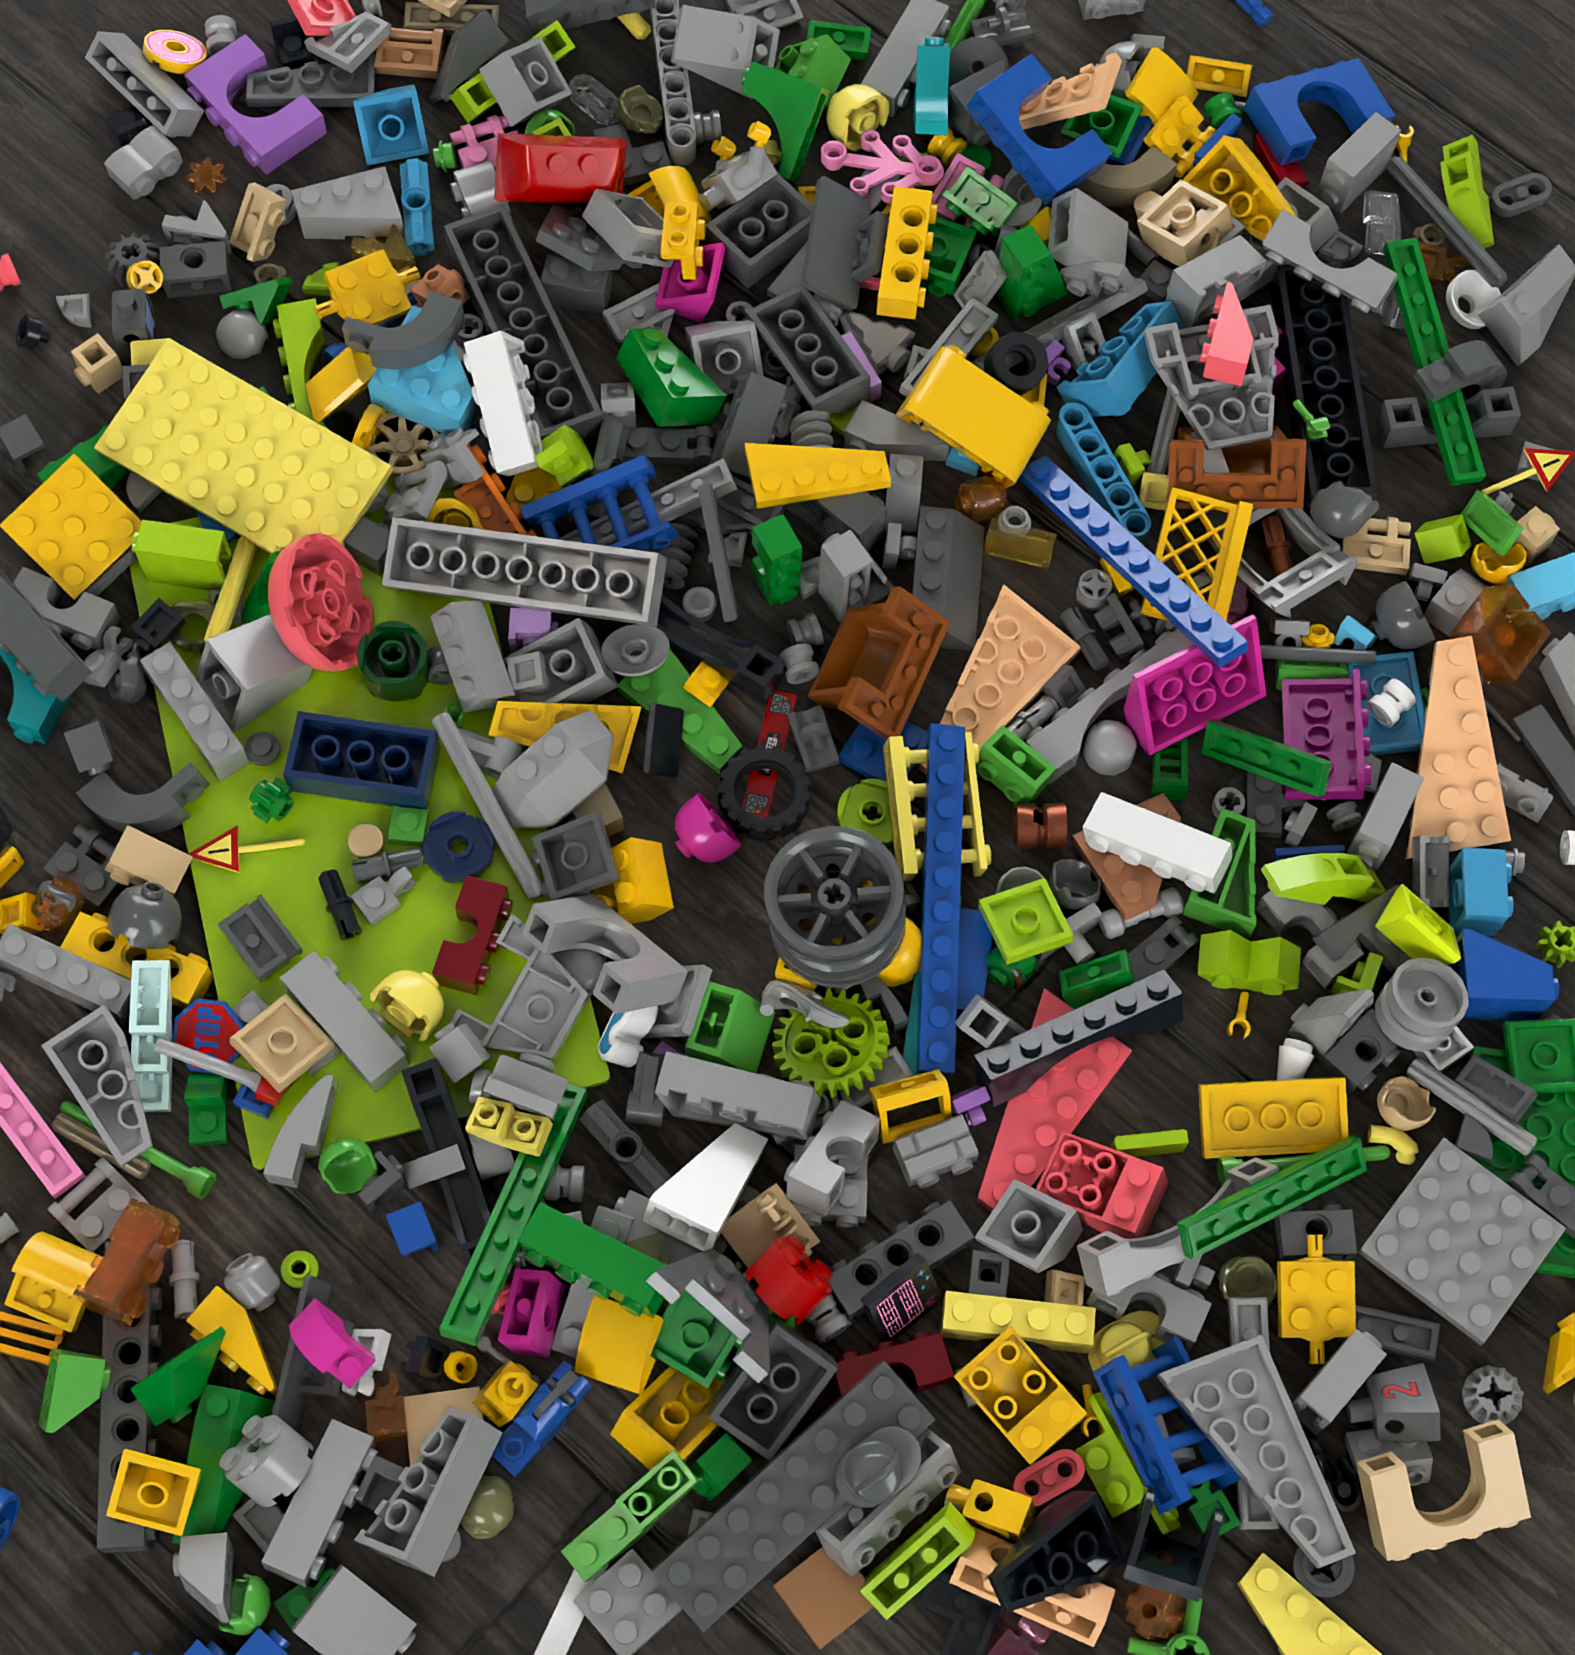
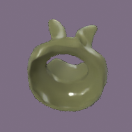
M197 599L178 601L171 608L184 618L191 614H200L205 617L209 625L216 604L210 600ZM181 630L172 638V641L178 647L194 653L203 652L206 642L204 637L196 641L188 640L182 635Z

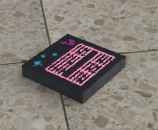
M919 1253L913 1255L861 1298L871 1324L882 1343L897 1339L943 1300L926 1259Z

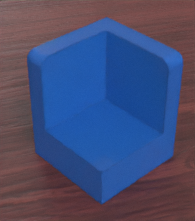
M421 1201L386 1215L402 1256H407L429 1246L432 1252L439 1250Z

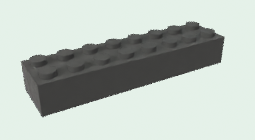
M505 205L445 225L444 232L447 249L458 272L466 282L464 286L479 318L483 322L487 335L503 331L524 341L525 352L519 355L523 365L526 364L529 369L530 379L525 380L524 383L534 398L535 409L534 413L530 414V417L539 426L541 440L564 424L579 432L583 441L597 437L600 426L604 422L603 413Z
M879 1361L652 1567L651 1572L704 1633L847 1502L840 1495L836 1486L835 1471L839 1461L848 1451L873 1432L883 1427L898 1426L908 1430L914 1437H917L936 1419L885 1361Z

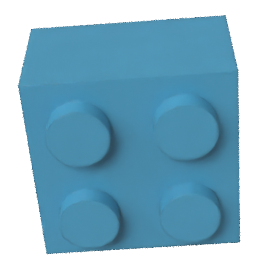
M1462 848L1450 866L1448 924L1454 928L1456 938L1463 929H1471L1482 935L1494 937L1499 929L1503 928L1505 921L1512 916L1513 897L1508 896L1507 886L1511 881L1512 866L1510 862H1506V850Z

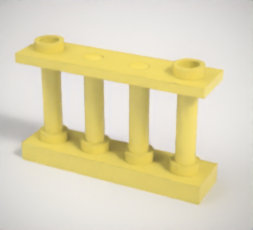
M965 732L963 795L966 815H963L962 829H968L970 849H962L961 864L972 863L973 877L981 876L987 869V865L991 864V849L989 844L984 842L975 764L979 762L978 744L972 741V733ZM903 736L888 737L883 745L895 860L900 867L903 881H912L918 874V870L922 869L924 862V852H921L920 849H915L914 836H917L918 832H925V817L917 818L916 814L912 815L910 802H913L914 798L926 797V783L913 784L912 780L908 781L906 768H909L910 764L927 763V749L909 750V747H904Z

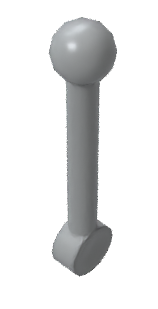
M482 1336L477 1345L479 1351L489 1352L503 1364L510 1361L508 1357L492 1346V1342L488 1337ZM532 1375V1380L539 1385L536 1388L538 1389L541 1386V1378L537 1375Z

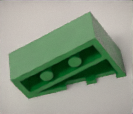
M1031 224L1002 238L999 261L1008 273V276L995 294L1013 321L1023 316L1030 317L1040 308L1069 295L1052 254Z
M658 328L629 329L616 359L658 427L713 425L727 395Z

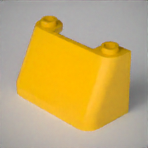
M950 345L948 348L942 346L936 351L895 416L908 425L911 421L918 425L922 422L921 430L924 432L930 431L980 465L982 467L980 470L987 473L992 470L993 478L991 481L1005 490L1015 485L1051 422V419L1047 416L1049 410L1038 402L1032 401L1029 403L965 359L966 353L954 345Z

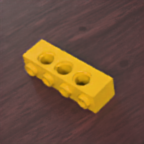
M894 186L878 294L877 315L916 320L917 307L924 308L926 288L920 287L921 279H928L930 260L924 259L925 251L931 252L934 232H928L929 224L935 225L938 206L931 204L933 191Z
M80 911L60 947L131 980L132 975L131 962L136 956L141 954L147 955L145 961L169 960L170 969H179L178 974L171 979L172 1005L182 1010L186 1009L196 999H203L214 979L209 966H207L208 962L198 955L189 953L186 957L177 953L176 948L171 944L164 949L135 947L129 945V937L119 933L117 939L107 928L108 918L99 913H93L90 916ZM107 941L115 942L109 951H99L103 943Z

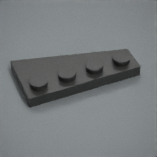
M375 50L353 73L332 63L318 65L317 61L305 63V66L295 70H290L289 67H282L247 74V107H285L303 94L315 107H354V100L375 93Z

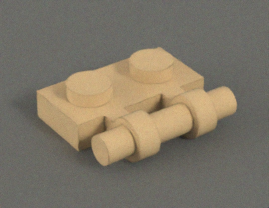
M1388 516L1386 520L1370 518L1354 535L1341 538L1340 550L1348 556L1354 555L1357 558V565L1354 569L1406 575L1409 570L1411 539L1397 537L1398 535L1409 536L1411 523L1401 522L1396 517ZM1367 532H1382L1384 536L1367 534Z

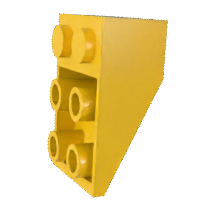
M1011 1326L954 1376L1030 1465L1037 1462L1088 1416L1086 1411Z

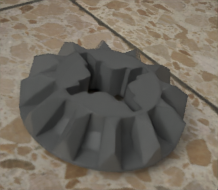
M1300 1547L1294 1552L1292 1569L1297 1582L1313 1596L1325 1599L1343 1593L1351 1584L1355 1572L1352 1555L1333 1562L1328 1568L1331 1575L1327 1577L1324 1573L1312 1576L1311 1572L1314 1571L1313 1568L1316 1566Z

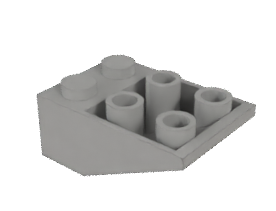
M683 5L680 8L671 62L753 99L751 96L742 93L744 87L741 84L743 74L746 68L751 66L752 61L774 68L780 29L752 16Z

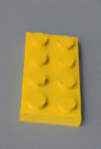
M1343 1076L1198 1084L1201 1147L1204 1159L1228 1156L1244 1157L1319 1152L1349 1137L1346 1078Z

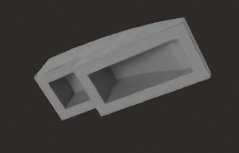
M326 1074L316 1083L293 1109L282 1126L270 1151L263 1172L268 1183L298 1188L306 1153L321 1154L338 1089L333 1075Z

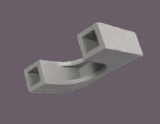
M594 894L533 904L522 935L544 954L569 949H587L613 959V962L603 964L592 994L615 1014L677 1001L688 970Z

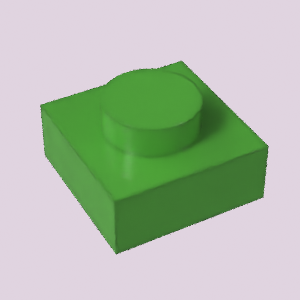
M393 806L388 833L389 844L423 847L429 820L428 810Z

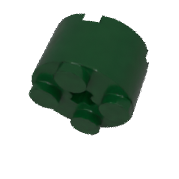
M386 621L376 625V629L361 638L357 649L358 663L369 692L373 696L388 701H403L419 697L429 681L428 670L431 668L425 640L415 631L414 627L405 622Z

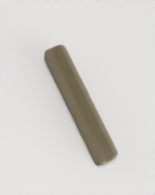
M59 1113L51 1125L54 1132L100 1158L104 1157L109 1163L138 1179H143L151 1168L149 1160L140 1155L121 1167L96 1130L65 1113Z

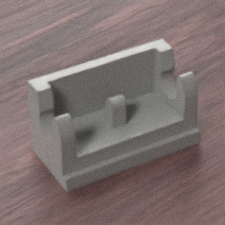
M1420 835L1412 838V892L1430 908L1450 907L1449 836L1430 837V835Z

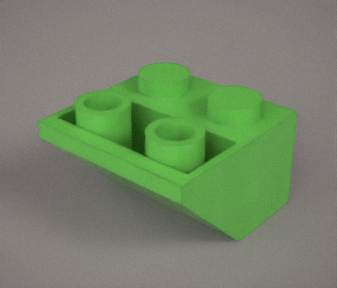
M826 34L814 39L810 38L795 45L786 46L778 56L779 61L775 69L830 90L824 109L829 107L830 100L835 95L851 59Z
M709 981L692 1034L688 1036L685 1045V1056L757 1074L776 1012L774 1011L771 1016H764L760 1013L761 1003L741 990Z

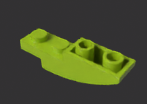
M1470 135L1443 146L1444 161L1440 162L1449 210L1483 248L1494 245L1489 199L1483 190L1478 143L1474 136Z
M1346 853L1309 854L1265 864L1261 868L1268 881V888L1274 895L1280 898L1284 897L1325 905L1333 896L1367 902L1385 891L1373 869H1367L1359 855Z

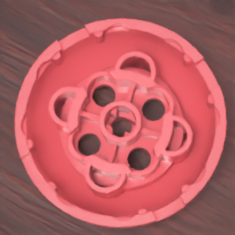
M315 533L300 537L288 544L279 553L269 576L268 603L272 621L279 637L297 659L320 671L338 672L359 664L357 659L358 645L365 634L368 635L374 630V617L371 597L365 599L359 581L364 576L358 564L342 544L325 534Z

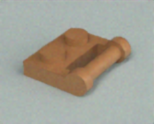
M390 24L392 33L377 47L374 63L375 74L437 79L442 49L445 44V30L442 28H434V31L392 28V24Z

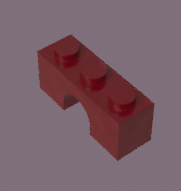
M466 875L455 909L458 920L475 925L477 932L471 940L465 943H453L443 940L432 971L433 977L440 986L477 996L480 985L485 986L487 984L491 971V965H488L491 952L497 953L500 945L496 943L501 933L499 929L502 920L508 921L513 907V900H510L507 886Z
M929 1330L909 1336L910 1342L895 1345V1341H887L873 1347L874 1352L859 1355L858 1351H852L838 1356V1362H836L838 1370L833 1375L839 1398L879 1361H885L891 1369H900L906 1372L913 1382L916 1393L952 1383L954 1374L941 1333L931 1335Z

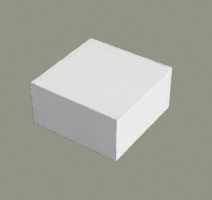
M1456 1026L1447 1039L1435 1049L1422 1052L1412 1051L1418 1058L1439 1072H1443L1468 1055L1474 1047Z

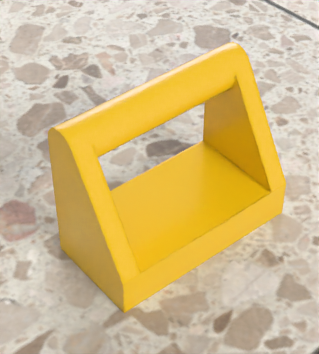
M939 1069L869 1088L875 1116L880 1117L879 1134L883 1144L893 1142L897 1138L952 1118L948 1083ZM938 1098L941 1113L888 1127L887 1111Z

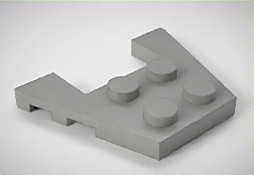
M511 914L496 943L528 960L491 1026L460 1009H457L450 1023H453L456 1028L466 1022L485 1048L519 1054H534L555 1060L590 995L551 953L544 954L522 935L525 925L517 916Z

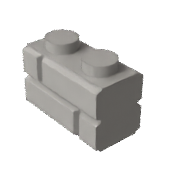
M962 1114L894 1140L892 1147L907 1185L911 1187L918 1184L919 1188H926L937 1183L940 1180L939 1175L952 1171L953 1175H960L971 1170L974 1167L972 1163L977 1161L979 1154Z

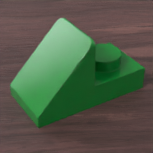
M290 276L219 297L223 309L233 306L236 307V310L254 308L259 324L266 325L273 323V319L277 318V305L283 304L292 280Z
M213 1073L189 1074L184 1101L189 1107L190 1145L228 1144L227 1078Z

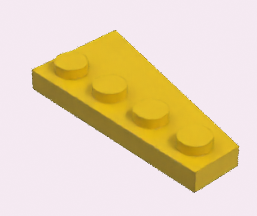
M755 443L744 444L757 509L891 487V477L885 451Z
M497 701L488 735L504 737L530 747L555 724L591 710L614 736L613 745L611 746L609 770L623 773L642 707Z

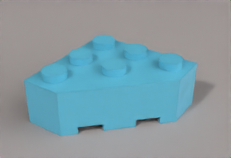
M412 305L401 326L414 320L422 309ZM453 342L439 356L416 367L406 369H383L377 367L368 383L371 403L379 405L387 412L440 433H445L446 435L459 428H462L463 431L469 430L477 415L472 389Z

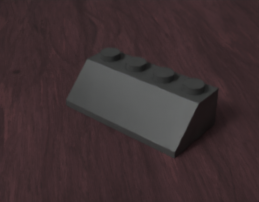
M803 284L746 311L750 321L755 322L757 331L813 410L843 414L858 406L862 400L868 401L871 399L869 374Z
M920 506L912 595L951 622L939 648L973 651L976 645L985 528L955 509Z

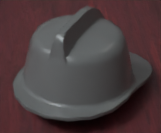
M886 1426L865 1438L848 1451L839 1461L835 1473L836 1486L840 1495L849 1504L860 1508L875 1507L891 1498L906 1486L918 1472L921 1464V1448L916 1437L904 1428Z

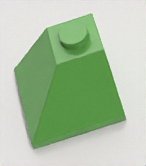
M51 1349L38 1424L45 1432L54 1433L98 1400L101 1389L107 1390L110 1379V1367L105 1366L106 1359L101 1356Z

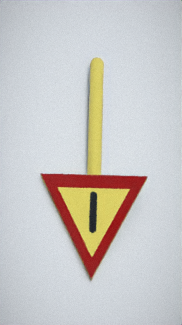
M1524 448L1523 450L1533 468L1485 488L1482 491L1488 495L1537 474L1547 492L1575 456V451Z
M237 825L188 855L193 856L192 859L240 873L239 854L300 846L304 845L306 841L300 838L239 847Z

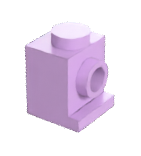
M510 608L508 634L510 652L514 653L518 651V647H525L558 629L559 622L553 621L552 612L527 608Z

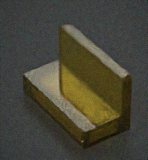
M991 519L983 554L1049 569L1057 536L1056 533L1030 528L1027 535L1020 537L1000 532L997 525L998 520Z

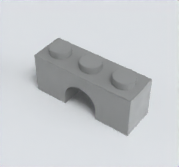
M22 567L14 581V585L58 634L70 639L74 645L81 649H103L105 631L111 626L117 627L121 620L114 603L83 591L78 602L72 607L66 609L55 608V603L61 593L54 579L28 568Z
M1271 891L1261 898L1256 907V911L1278 936L1287 929L1296 926L1307 929L1314 936L1337 921L1336 915L1326 906L1323 907L1321 904L1284 897L1280 898ZM1356 939L1342 959L1333 961L1316 944V946L1308 951L1302 963L1326 989L1336 981L1338 976H1343L1355 967L1364 953L1361 950L1359 941Z
M843 1100L840 1101L833 1112L829 1110L821 1122L820 1131L816 1137L811 1135L806 1141L799 1161H792L787 1168L784 1176V1181L787 1182L786 1198L825 1217L843 1192L845 1168L832 1161L847 1159L861 1165L878 1141L880 1117Z
M1156 1272L1151 1278L1139 1280L1125 1287L1124 1291L1116 1295L1105 1296L1092 1289L1086 1302L1087 1305L1118 1320L1121 1319L1127 1306L1132 1302L1144 1301L1151 1304L1159 1315V1326L1154 1337L1167 1342L1173 1337L1179 1336L1187 1353L1195 1344L1212 1303L1204 1300V1296L1192 1289L1183 1290L1171 1284L1167 1277Z

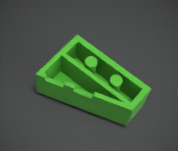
M1222 808L1211 835L1231 843L1232 860L1215 894L1206 890L1199 892L1191 889L1182 915L1224 931L1231 930L1249 939L1256 927V883L1254 878V864L1256 862L1255 820Z

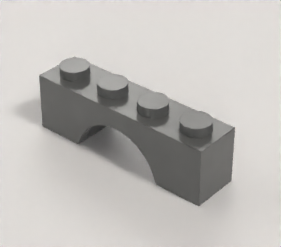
M1514 386L1481 390L1473 397L1464 401L1475 439L1511 435L1521 416ZM1417 397L1384 400L1376 418L1382 449L1438 443L1428 406L1421 404Z

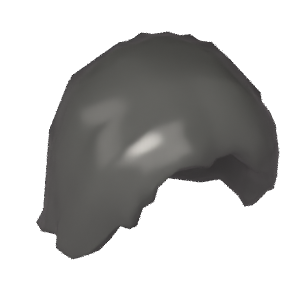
M1338 481L1320 490L1314 496L1310 504V514L1318 528L1332 537L1341 539L1354 535L1361 529L1370 517L1379 510L1380 505L1363 490L1345 487L1341 481Z

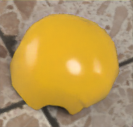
M1482 542L1474 547L1470 560L1471 567L1481 579L1495 585H1503L1507 583L1509 575L1522 571L1527 553L1523 545L1517 543L1503 556L1497 554L1487 543Z

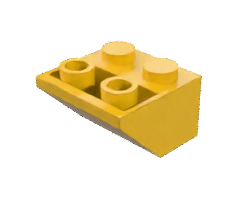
M630 837L612 847L621 879L592 890V894L596 895L630 924L650 921L673 909L662 843Z

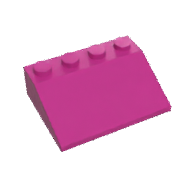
M1253 614L1231 625L1248 641V651L1221 668L1193 644L1132 676L1124 706L1126 725L1132 729L1137 743L1149 756L1207 727L1208 721L1220 720L1266 696L1257 618Z

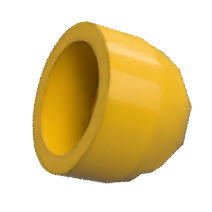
M464 1351L451 1352L444 1362V1372L451 1380L461 1384L469 1382L477 1371L476 1358ZM457 1364L464 1367L461 1372L456 1369Z

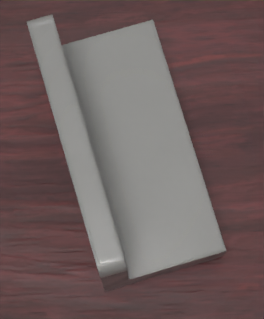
M500 1055L492 1076L487 1079L483 1093L484 1096L494 1100L512 1103L513 1107L531 1114L548 1117L553 1122L567 1088L568 1080L506 1055Z

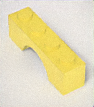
M946 1291L942 1305L940 1333L944 1338L979 1341L997 1338L1011 1326L1024 1341L1042 1344L1051 1350L1088 1354L1094 1343L1096 1308Z

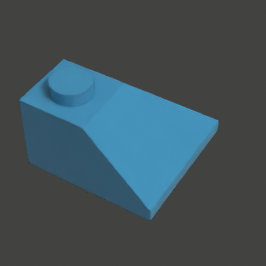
M414 84L382 90L353 101L367 165L429 154L419 100Z

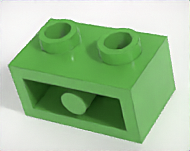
M1004 725L982 745L979 751V762L975 764L978 774L984 780L990 781L1014 803H1032L1045 790L1057 769Z

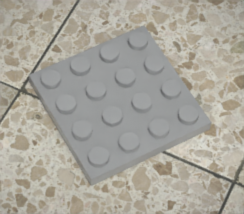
M1443 1137L1358 1253L1481 1346L1528 1283L1566 1227Z

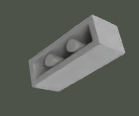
M482 600L451 602L430 616L463 712L495 709L497 701H507L515 696Z

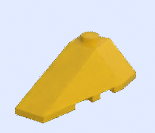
M1224 135L1183 179V181L1226 203L1230 214L1245 226L1244 230L1261 241H1264L1282 209L1297 217L1261 162L1239 138Z

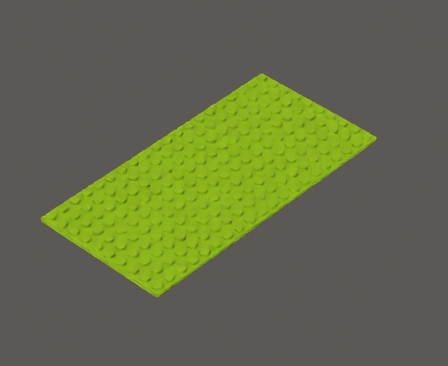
M391 473L385 482L389 498L397 489L395 484L397 474ZM424 482V483H421V484H417L416 487L421 486V485H424L425 482ZM460 486L441 488L436 500L440 498L456 499L453 492L460 488ZM385 505L376 512H366L364 517L379 525L382 523L381 521L386 513ZM198 517L169 523L202 528ZM237 538L228 543L232 556L239 540ZM259 546L257 547L243 588V609L251 590L260 577L266 560L271 555V553ZM138 558L129 566L140 617L158 598L170 607L178 601L209 600L208 590L148 582L142 568L138 565ZM357 563L364 576L359 581L365 599L371 597L374 629H376V625L386 621L405 622L414 627L415 631L423 637L427 650L440 645L430 616L451 602L469 601L390 589L382 586L383 574L379 576ZM483 602L486 614L488 616L492 631L494 633L498 648L503 659V654L496 626L494 623L490 603ZM191 614L184 618L187 623L182 627L181 633L186 639L196 641L205 636L208 628L205 617L200 614ZM231 623L229 631L242 625ZM171 639L169 642L193 676L196 677L203 652L194 653L181 649ZM359 664L338 672L320 671L313 668L308 683L240 730L233 732L243 748L247 739L255 733L268 732L273 734L280 745L278 758L267 766H258L249 761L248 765L222 781H219L175 712L165 703L154 687L172 776L174 777L191 763L210 783L197 800L189 802L184 806V809L191 816L182 823L188 854L237 825L239 847L300 838L306 841L304 845L241 853L239 854L240 873L191 859L190 864L219 1001H226L233 1008L253 990L268 1007L285 993L298 1005L285 990L280 977L311 952L315 951L321 959L328 956L340 971L337 977L344 985L348 982L353 984L363 997L359 1002L367 1011L373 1008L378 1013L382 1006L378 1000L372 1004L370 993L384 978L399 970H411L420 974L426 972L433 976L432 971L443 940L453 943H465L474 937L477 927L469 922L458 920L455 909L464 882L447 883L443 881L440 876L433 873L425 860L423 866L407 869L416 885L397 897L402 907L372 927L353 902L351 906L362 929V933L356 935L353 932L354 938L341 940L332 914L328 913L325 909L328 904L318 877L324 871L337 870L348 897L375 879L372 878L357 883L354 876L352 860L358 859L350 852L348 836L351 830L360 824H372L379 828L384 838L383 851L387 850L388 854L417 848L416 846L389 844L388 833L393 806L292 792L290 797L294 799V804L288 815L281 821L271 817L268 823H265L253 814L254 810L251 809L253 803L249 800L252 790L262 780L273 783L277 777L286 783L283 774L298 711L436 731L432 724V719L444 713V708L449 704H453L456 700L457 692L454 683L439 685L428 681L419 697L403 701H388L373 696L364 683ZM495 709L465 712L462 729L494 739L495 736L488 735ZM439 735L441 749L428 806L429 820L427 833L435 819L449 812H466V815H471L475 818L479 817L485 821L454 762L448 758V751ZM519 744L523 748L522 753L527 750L526 745ZM482 772L492 790L498 780ZM547 828L513 829L540 880L545 881L542 869L537 867L533 859L532 850L536 849L533 836L548 831ZM493 835L495 845L493 863L476 878L507 886L510 900H513L511 914L517 916L525 925L532 905L548 902L544 894L534 900L527 898ZM459 839L453 841L454 847L450 851L461 854L465 852V848L469 844L467 842L462 844ZM388 876L381 877L385 883L390 879ZM260 894L303 950L302 954H297L291 958L288 964L262 982H259L218 926V923L241 907L257 900L256 897ZM502 920L499 932H502L507 923L506 920ZM499 946L497 953L491 952L488 965H491L489 979L485 986L480 985L477 996L439 985L437 988L444 1002L442 1019L433 1033L424 1041H418L421 1035L416 1033L410 1038L403 1035L383 1019L386 1025L382 1029L389 1037L396 1034L408 1048L405 1055L409 1066L406 1068L436 1058L429 1049L430 1046L438 1041L434 1035L450 1024L457 1009L491 1026L528 960ZM591 998L587 1001L556 1059H548L555 1064L553 1074L566 1078L568 1084L582 1088L602 1085L610 1080L607 1061H603L598 1052V1043L601 1038ZM485 1048L491 1058L480 1065L479 1068L488 1069L492 1074L500 1055H506L519 1060L521 1054ZM340 1053L313 1077L308 1070L304 1072L286 1092L279 1105L273 1107L268 1119L241 1109L252 1165L256 1170L265 1169L270 1151L282 1126L302 1098L326 1074L334 1076L338 1089L322 1152L331 1143L345 1138L359 1139L367 1144L422 1130L402 1072L375 1093ZM242 1055L231 1063L247 1070L257 1071ZM442 1067L459 1120L467 1119L475 1104L469 1102L475 1070L454 1083ZM235 1081L238 1092L242 1083ZM306 1153L305 1159L320 1155Z

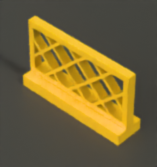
M1172 487L1155 556L1162 563L1172 559L1181 573L1177 577L1181 580L1184 579L1190 589L1226 621L1253 504L1240 501L1236 505ZM1176 499L1189 502L1195 513L1181 519L1174 508ZM1213 509L1226 512L1225 523L1215 529L1205 514ZM1199 517L1208 533L1194 539L1185 524ZM1172 518H1173V520L1175 521V524H1173V525L1170 526L1171 520H1172ZM1179 528L1188 543L1174 550L1167 536L1168 533ZM1221 531H1223L1222 538L1218 535ZM1212 537L1219 550L1217 555L1207 559L1198 544ZM1192 548L1201 563L1187 570L1178 555ZM1164 549H1165V550L1167 551V553H1168V554L1165 555V556H1163ZM1216 561L1215 567L1213 569L1210 564ZM1204 568L1211 578V584L1199 590L1190 575ZM1206 593H1208L1207 601L1203 596ZM1144 597L1140 614L1170 622L1159 610L1152 607L1151 603Z

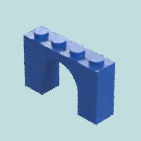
M1031 54L978 89L966 107L970 111L972 118L980 123L989 134L993 144L1000 148L1010 160L1014 170L1020 173L1031 186L1034 195L1048 206L1052 203V199L1068 192L1101 169L1113 153L1093 129L1071 144L1058 149L1042 147L1025 134L1019 121V109L1041 95L1052 79L1033 54Z
M1359 58L1346 62L1339 61L1332 66L1321 69L1314 68L1306 73L1295 76L1288 75L1274 82L1260 83L1253 87L1244 106L1245 111L1261 134L1279 166L1306 159L1317 139L1299 110L1298 104L1318 102L1331 107L1343 118L1352 134L1375 112L1391 123L1395 117L1394 112Z

